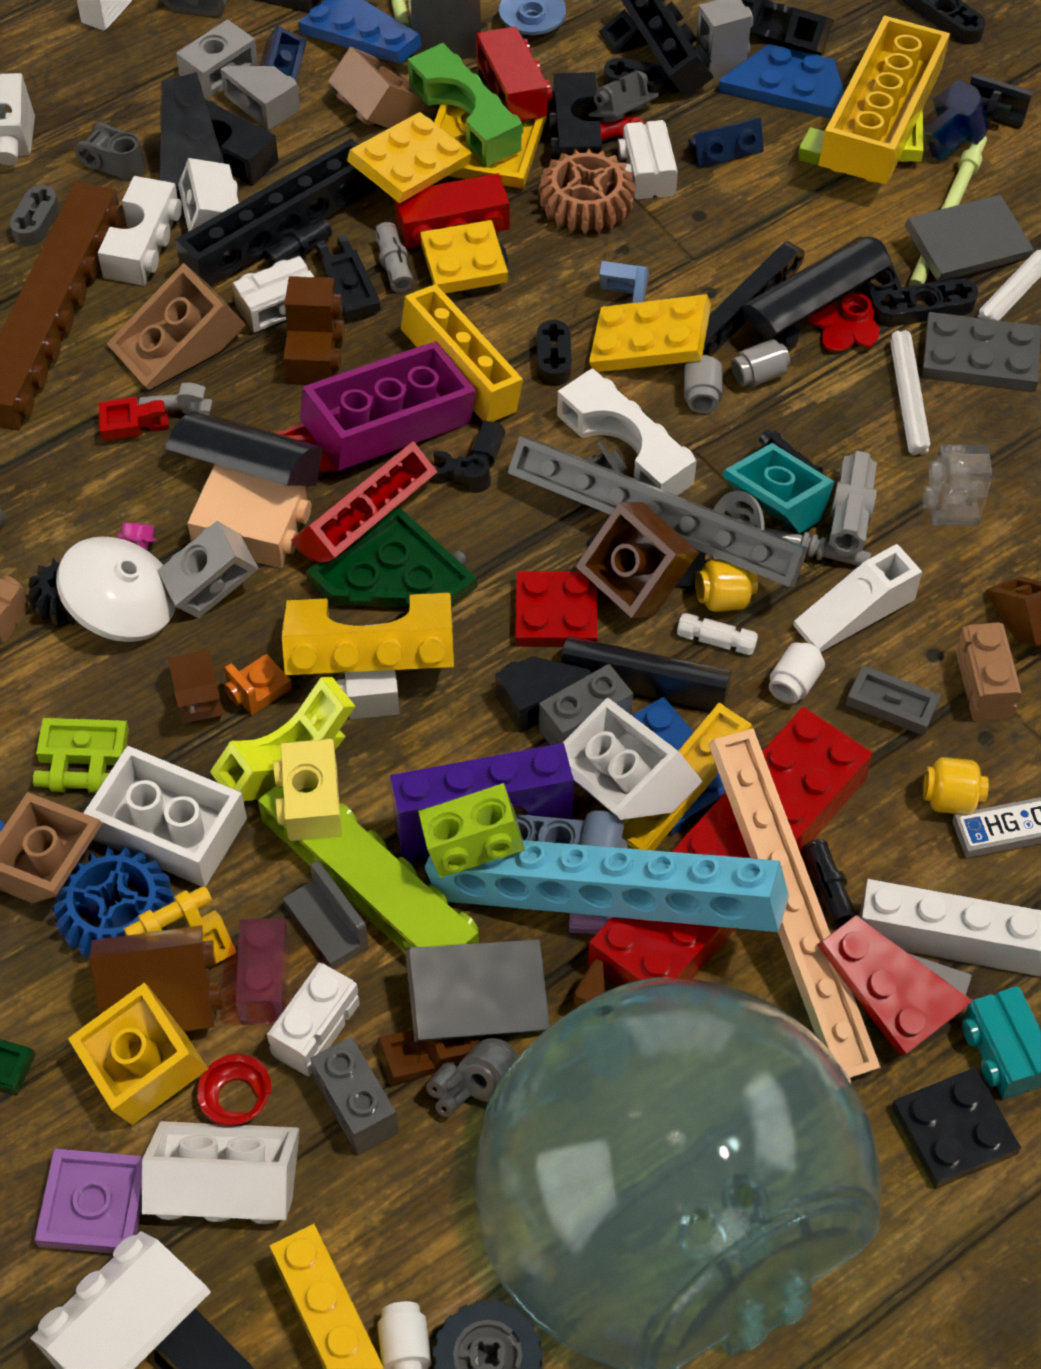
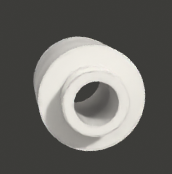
M792 643L770 674L769 690L772 695L787 704H795L798 700L804 699L825 668V661L820 650L810 643Z
M404 1301L392 1303L382 1308L381 1319L377 1323L381 1363L384 1369H428L432 1362L426 1316L420 1313V1306L414 1302Z

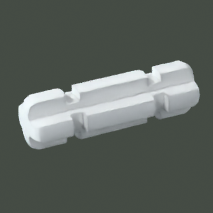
M683 613L680 617L677 634L681 637L693 640L694 636L699 637V642L729 650L731 646L737 647L736 652L751 655L755 650L758 634L755 631L743 628L741 632L735 631L736 626L704 618L702 622L698 620L699 616Z

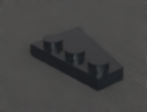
M197 72L162 81L160 105V181L175 183L176 192H180L178 183L188 158L223 164L224 162Z

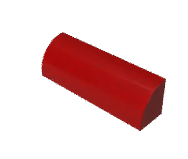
M411 442L292 538V545L303 555L314 561H331L438 471L415 442Z

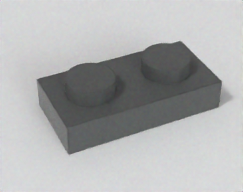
M862 665L847 697L846 706L924 736L938 707L941 695Z

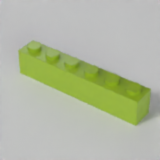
M274 786L258 800L262 822L306 863L311 865L319 861L347 900L404 953L408 948L479 943V929L472 918L464 912L458 914L448 905L444 894L436 886L424 884L417 877L413 866L405 858L399 857L397 859L387 850L383 839L375 831L369 830L367 832L357 823L353 812L345 804H339L342 836L289 841L286 825H278L276 814V799L284 798L283 787ZM304 788L299 792H311L314 788Z

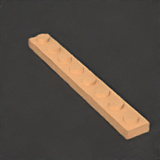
M750 729L715 738L708 745L750 858L778 860L781 863L789 898L778 935L833 1084L879 1069L881 1067L852 991L817 946L819 942L830 935V931L755 731Z

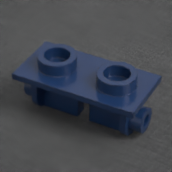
M761 117L694 134V138L688 140V145L691 153L696 152L698 168L764 152Z

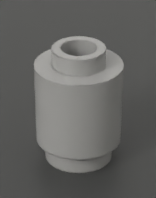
M774 339L740 351L738 357L731 360L733 375L741 387L747 385L755 387L783 376L787 373V366L790 364L787 348Z
M702 355L701 361L687 362L684 367V398L689 408L696 413H710L717 409L722 400V364L717 359L708 355Z

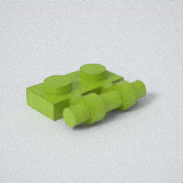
M43 718L36 755L39 763L52 764L50 771H34V787L50 788L51 792H65L66 788L88 789L89 793L96 794L109 773H105L106 766L115 765L127 747L129 734L127 721ZM90 764L89 772L68 771V765Z

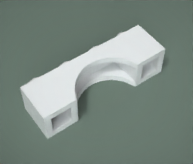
M592 368L558 390L557 416L581 438L596 435L612 436L625 441L636 451L638 456L635 459L634 479L676 496L694 485L696 459L692 452L684 446L681 447L673 440L662 425L654 423L647 417L636 402L629 401L622 395L611 380L603 378Z

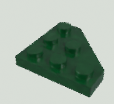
M399 506L384 516L329 562H318L306 571L307 580L333 605L410 608V595L450 593L451 606H453L478 587L477 577Z

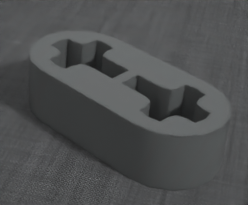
M45 185L34 186L23 196L9 222L13 239L17 244L32 246L41 242L60 209L56 192L53 188Z

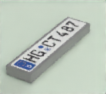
M1041 797L977 809L968 815L954 814L952 822L965 857L970 858L1041 844Z

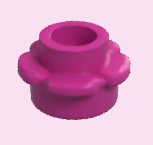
M122 522L121 534H117L118 538L137 544L144 549H148L149 542H155L157 539L153 537L154 525Z

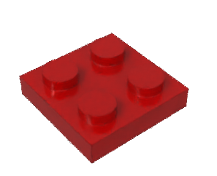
M517 571L516 647H564L568 636L597 642V586L582 572Z

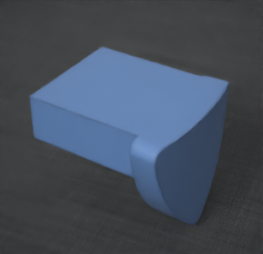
M602 261L599 273L601 289L633 294L632 303L645 301L649 281L647 267Z

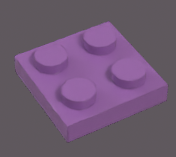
M54 1149L35 1236L37 1246L113 1253L123 1240L129 1236L137 1235L142 1210L143 1156Z

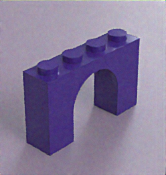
M564 743L390 775L394 822L401 857L405 858L409 863L428 860L430 856L418 811L502 783L505 785L512 805L521 807L523 815L571 820L573 816L574 778Z

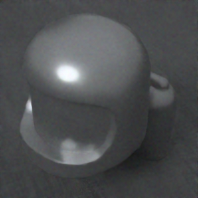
M490 1038L477 1043L463 1058L458 1067L453 1062L443 1064L426 1085L427 1092L432 1097L439 1098V1101L436 1103L437 1112L443 1117H450L469 1096L486 1102L500 1099L507 1092L509 1085L518 1074V1056L513 1047L507 1042Z

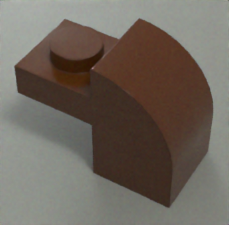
M204 650L168 658L182 724L223 715L210 651Z

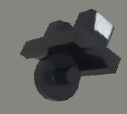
M974 73L971 76L962 109L983 115L985 120L991 122L995 119L1021 128L1034 92Z

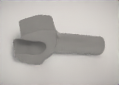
M181 383L178 394L140 397L139 405L154 400H163L165 411L182 410L186 415L192 412L209 414L212 400L203 399L206 387L195 383Z

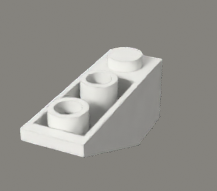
M896 544L864 561L794 620L793 626L808 643L814 645L822 652L914 601L922 571L902 548Z

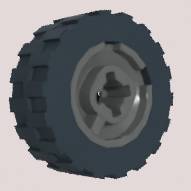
M485 1300L476 1301V1304L470 1306L466 1304L458 1308L459 1311L456 1314L450 1315L444 1321L445 1326L442 1330L439 1329L435 1338L436 1345L435 1348L433 1347L434 1369H542L543 1351L541 1349V1339L539 1333L534 1331V1324L528 1317L525 1318L521 1314V1310L514 1306L512 1308L506 1306L501 1301L485 1302Z

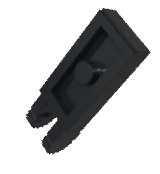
M347 236L337 237V247L340 254L331 256L325 241L317 242L316 251L322 265V270L326 278H334L336 294H342V313L345 320L380 311V299L357 250H353Z

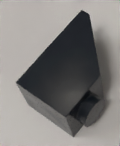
M531 656L520 662H511L504 666L501 671L495 673L496 697L521 733L539 724L540 702L592 673L586 668Z

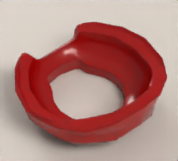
M230 1054L215 1060L207 1067L208 1070L202 1074L199 1080L197 1099L202 1112L212 1122L226 1126L243 1125L255 1118L264 1108L272 1092V1083L266 1067L257 1058L243 1054ZM241 1080L252 1086L259 1098L256 1105L248 1113L229 1112L220 1105L219 1093L227 1083Z

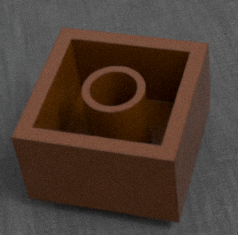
M619 502L575 567L631 618L656 615L699 552L643 502Z

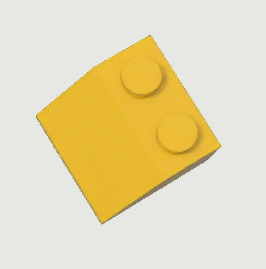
M146 983L141 984L68 1038L110 1109L131 1125H134L208 1070L186 1033Z

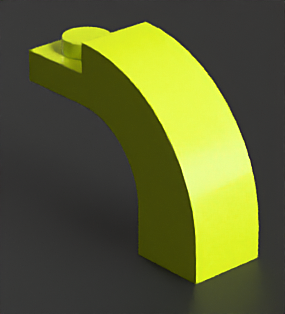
M321 677L302 706L286 724L262 738L230 741L210 773L218 783L241 792L243 801L260 799L276 786L274 761L282 760L281 743L333 739L336 750L345 739V735L340 729L356 706L333 677Z

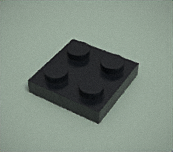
M976 1067L895 1099L891 1106L935 1189L1014 1157L1021 1150L1020 1144Z

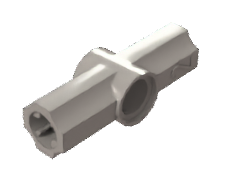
M856 451L850 456H844L839 482H837L832 501L830 517H833L829 545L834 547L837 554L851 556L853 553L863 551L867 538L868 524H870L877 489H873L877 463L866 452Z

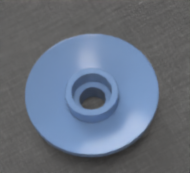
M501 0L499 4V17L502 23L507 28L516 26L519 33L525 35H540L551 32L563 23L566 16V5L563 0Z

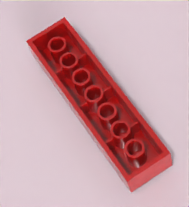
M804 706L762 751L800 854L801 848L817 837L867 779L873 752ZM726 792L671 852L750 858ZM612 917L589 942L588 966L590 967L596 959L602 961L604 978L659 1018L737 928Z

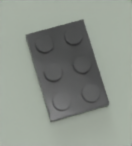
M929 312L926 323L921 378L1035 392L1038 383L1041 326Z

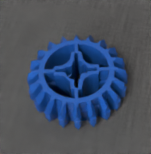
M107 846L105 856L97 858L95 854L90 852L88 856L89 863L83 865L78 862L74 867L75 875H69L63 887L55 896L57 903L53 905V913L58 922L56 924L60 935L65 937L67 945L72 950L78 948L80 954L85 959L90 957L92 940L126 936L123 928L137 922L138 915L149 909L155 912L175 901L173 891L170 890L171 883L168 875L162 873L161 866L156 860L149 862L147 855L142 851L132 857L131 851L125 846L119 855H114L113 850ZM128 883L140 886L149 896L141 897L138 895V892L130 891ZM80 913H90L92 918L99 919L100 927H94L80 918Z

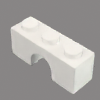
M134 176L122 200L127 227H130V229L109 227L98 251L103 279L145 286L150 273H154L158 267L159 253L162 247H166L169 243L170 229L173 222L178 221L181 216L182 201L177 198L175 183Z

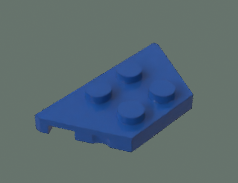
M770 44L723 76L719 81L718 90L720 93L827 118H832L844 94L834 59Z

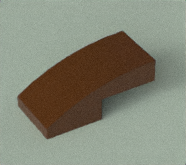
M410 1030L379 1037L376 1049L388 1083L392 1086L434 1074L445 1063L453 1062L455 1065L460 1064L469 1051L479 1043L478 1037L414 1042V1032Z

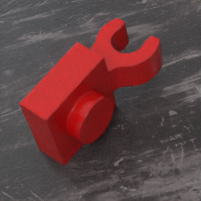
M135 396L98 402L100 433L103 441L142 436L141 427H147L154 431H162L169 428L168 414L165 413L163 400H154L139 405Z

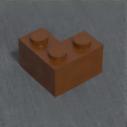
M289 276L284 303L288 329L283 357L286 384L309 385L332 377L334 371H340L341 349L337 348V343H343L345 337V321L338 320V317L342 315V294H336L334 278Z

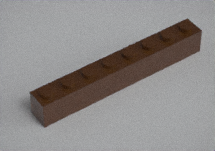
M79 182L74 183L0 332V427L19 431L25 417H29L33 411L34 398L39 388H43L46 384L48 369L52 360H56L60 354L61 342L65 333H69L72 329L74 314L78 306L83 305L89 282L91 279H95L98 274V251L109 227L116 228L122 223L123 207L119 205L116 189Z

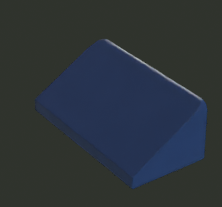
M276 25L266 40L259 66H274L286 76H291L296 81L307 41Z

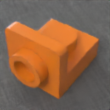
M265 654L240 671L232 663L224 667L227 681L224 685V690L227 696L236 706L242 704L251 715H254L292 690L291 680L268 654Z

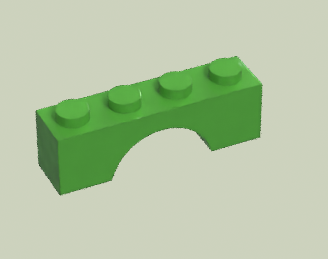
M441 43L408 59L409 86L428 106L438 104L453 105L470 114L466 119L467 148L485 167L521 151V137L523 133L521 120L502 104L498 95L492 94L484 86L480 77L476 73H472L463 64L458 54H453L444 43Z

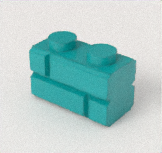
M1016 986L1003 990L996 995L984 996L969 1003L964 1020H962V1031L967 1043L971 1047L977 1046L983 1058L981 1070L988 1086H996L1001 1098L1004 1100L1023 1094L1028 1090L1030 1092L1041 1088V1029L1020 987Z

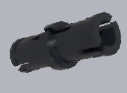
M319 216L298 230L292 229L286 233L284 239L263 251L264 262L270 268L281 260L288 261L298 256L301 258L305 257L317 242L324 241L332 236L330 224L325 218L322 219Z
M824 839L813 840L801 848V854L804 856L813 877L812 886L815 894L821 897L830 918L831 926L838 929L854 916H858V914L855 912L845 888L847 885L845 874L842 871H838L827 841Z

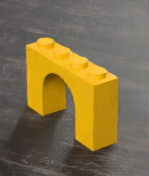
M450 593L410 595V609L407 615L393 622L370 626L345 625L329 619L328 599L287 600L282 630L285 675L454 667Z

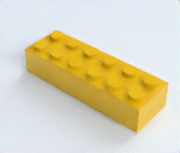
M888 16L883 17L825 129L818 166L829 168L838 173H846L864 178L869 182L888 184L942 70L950 33Z

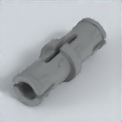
M391 222L381 223L374 230L375 238L381 251L379 254L381 266L386 269L391 289L394 292L408 291L411 289V284H414L407 265L409 259L407 250L400 243L396 225Z

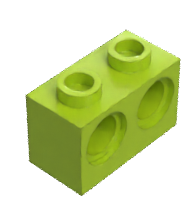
M504 783L418 811L427 850L439 878L525 850L516 814Z

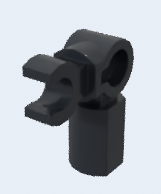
M484 420L480 425L469 456L466 458L458 457V459H454L447 452L435 451L433 454L435 465L443 467L435 468L438 472L429 480L438 484L449 480L454 481V484L463 485L468 491L473 493H479L488 489L492 480L490 468L496 461L506 431L500 423Z

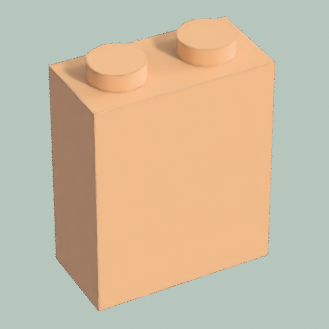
M215 464L187 523L190 539L192 542L204 529L219 521L241 534L255 562L282 568L288 554L293 555L296 550L292 545L291 539L298 534L301 523L306 524L308 522L312 504L311 501L307 500L305 486H286Z

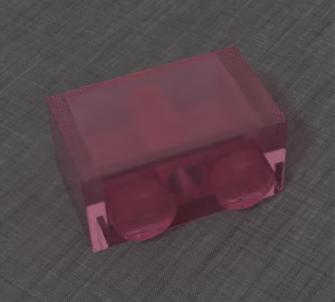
M285 918L240 919L235 1002L241 1025L275 1024L287 1007L290 942Z

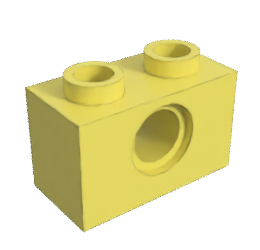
M324 739L281 743L282 760L274 761L276 787H283L284 798L276 799L278 825H286L289 841L342 836L334 740ZM304 788H314L311 792H299Z

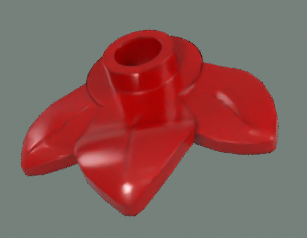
M849 294L840 303L835 302L806 319V322L824 329L822 344L829 352H843L849 349L855 342L863 347L871 348L879 338L880 330L873 320L874 308L870 299L863 294Z

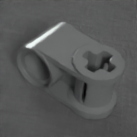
M96 123L91 129L92 134L85 141H80L75 146L77 158L86 167L108 173L121 180L130 181L134 176L141 177L146 170L137 135L116 129L106 123Z

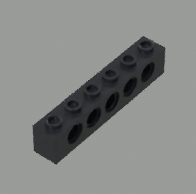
M352 138L175 239L180 266L185 263L209 286H212L260 258L265 249L280 242L285 238L286 233L292 229L298 230L319 216L322 219H326L376 189L375 183L347 161L350 149L359 144Z

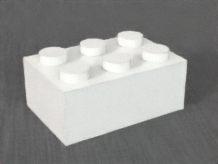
M130 746L126 747L84 811V814L100 819L102 822V826L92 840L120 852L126 846L131 851L132 857L142 851L147 855L149 862L156 860L162 870L205 887L247 819L241 792Z

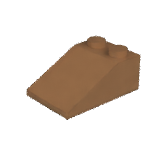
M183 263L110 339L107 345L138 380L150 390L219 353L246 324L201 277Z

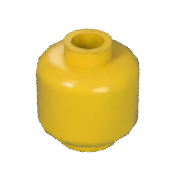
M721 559L708 560L703 565L702 571L696 573V595L698 601L705 603L710 611L742 610L750 603L752 594L757 593V575Z
M941 757L935 761L933 767H926L923 781L924 801H930L932 809L938 813L972 814L976 810L978 802H986L989 780L987 776H981L979 765L973 760Z

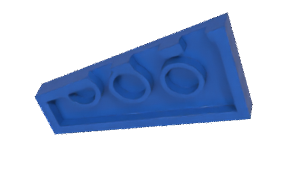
M324 0L320 5L312 8L309 14L298 22L301 34L346 48L351 46L372 56L401 64L422 46L419 33L364 0Z

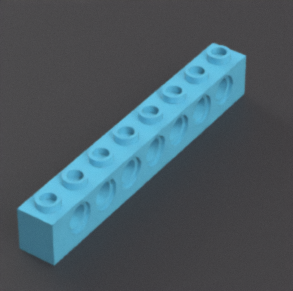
M523 840L524 851L439 878L430 856L425 865V870L431 884L444 894L448 902L779 932L789 898L781 863L778 860Z

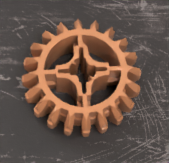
M575 149L571 156L561 153L560 159L551 160L550 166L543 170L539 195L542 211H546L548 220H555L558 228L568 226L570 233L579 229L583 231L584 235L588 230H595L600 234L603 227L613 230L616 223L624 222V218L630 214L633 207L635 187L632 172L625 171L626 163H618L616 155L607 158L604 150L594 154L590 149L586 153H579Z

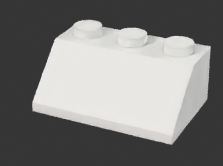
M608 697L563 742L574 781L620 820L672 813L703 782L678 750Z
M160 1121L142 1159V1214H155L157 1217L166 1220L178 1219L182 1216H198L212 1222H222L230 1218L251 1219L258 1224H271L278 1220L286 1221L293 1199L299 1128L252 1125L226 1126L208 1123Z
M140 1231L137 1235L129 1236L123 1240L114 1250V1257L100 1271L88 1274L78 1284L76 1288L77 1293L63 1307L54 1308L47 1313L38 1325L39 1330L30 1339L56 1369H135L211 1291L162 1243Z

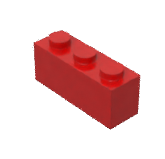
M517 27L477 33L476 63L491 93L498 95L502 104L512 114H516L521 121L547 116L548 101L552 100L550 82L548 79L544 80L539 61L533 59L527 39L523 40Z
M499 173L429 186L401 203L394 199L395 219L406 249L422 246L420 232L488 220H492L495 232L510 229V203Z

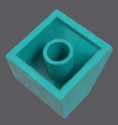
M773 443L724 470L723 477L734 491H743L751 494L759 503L761 510L799 534L823 519L834 484L833 480Z

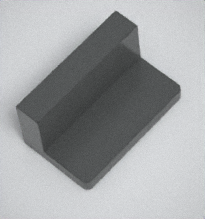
M316 861L310 865L312 881L284 897L283 902L286 910L326 965L335 970L369 949L366 924L321 863Z

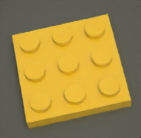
M441 104L434 123L468 149L466 143V119L470 114L459 107ZM547 116L521 121L523 125L521 151L488 167H485L472 153L468 165L448 176L470 179L499 173L503 186L524 189Z

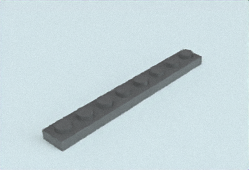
M519 436L508 470L509 474L610 515L619 502H643L696 550L785 586H795L808 551L807 547L528 436Z

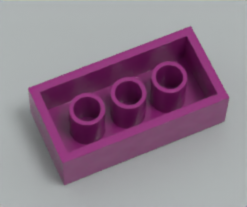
M437 341L303 386L300 421L318 445L323 447L324 453L330 458L335 468L340 471L406 447L413 441L417 443L471 423L476 390Z

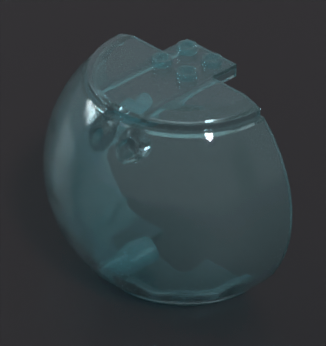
M657 977L631 982L587 1001L543 1032L507 1070L490 1098L483 1118L482 1131L477 1147L474 1178L477 1220L482 1242L491 1265L506 1291L540 1328L557 1341L588 1358L620 1369H678L719 1342H721L730 1356H733L742 1349L750 1351L757 1348L767 1339L769 1332L783 1323L791 1325L799 1321L808 1312L809 1306H811L812 1283L860 1254L879 1231L878 1219L882 1195L880 1159L874 1132L866 1109L850 1077L832 1052L818 1037L784 1010L765 999L737 988L703 980Z

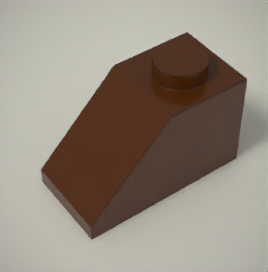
M1020 576L986 589L989 600L1014 638L1031 644L1034 648H1041V581Z

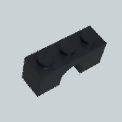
M741 0L745 7L750 8L753 15V26L750 28V32L824 53L834 19L770 0Z
M595 72L554 73L553 88H551L552 100L548 101L547 105L548 110H554V112L549 113V134H556V137H551V159L559 160L561 153L571 156L575 149L579 153H586L588 149L594 154L600 153L602 151L600 121H597V117H589L588 114L597 109V105L594 102V95L597 91Z
M205 99L218 145L222 148L224 164L230 165L232 176L254 186L279 162L276 135L265 128L245 120L240 115L233 114L217 106L214 102Z

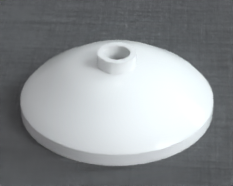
M115 537L85 539L72 546L65 553L59 564L56 584L62 603L76 621L102 637L123 642H135L151 638L166 627L176 608L157 571L163 564L150 552L127 540Z

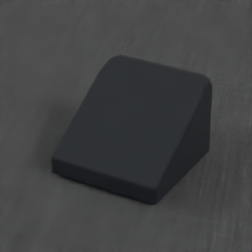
M625 9L599 30V33L615 54L647 44L637 25Z

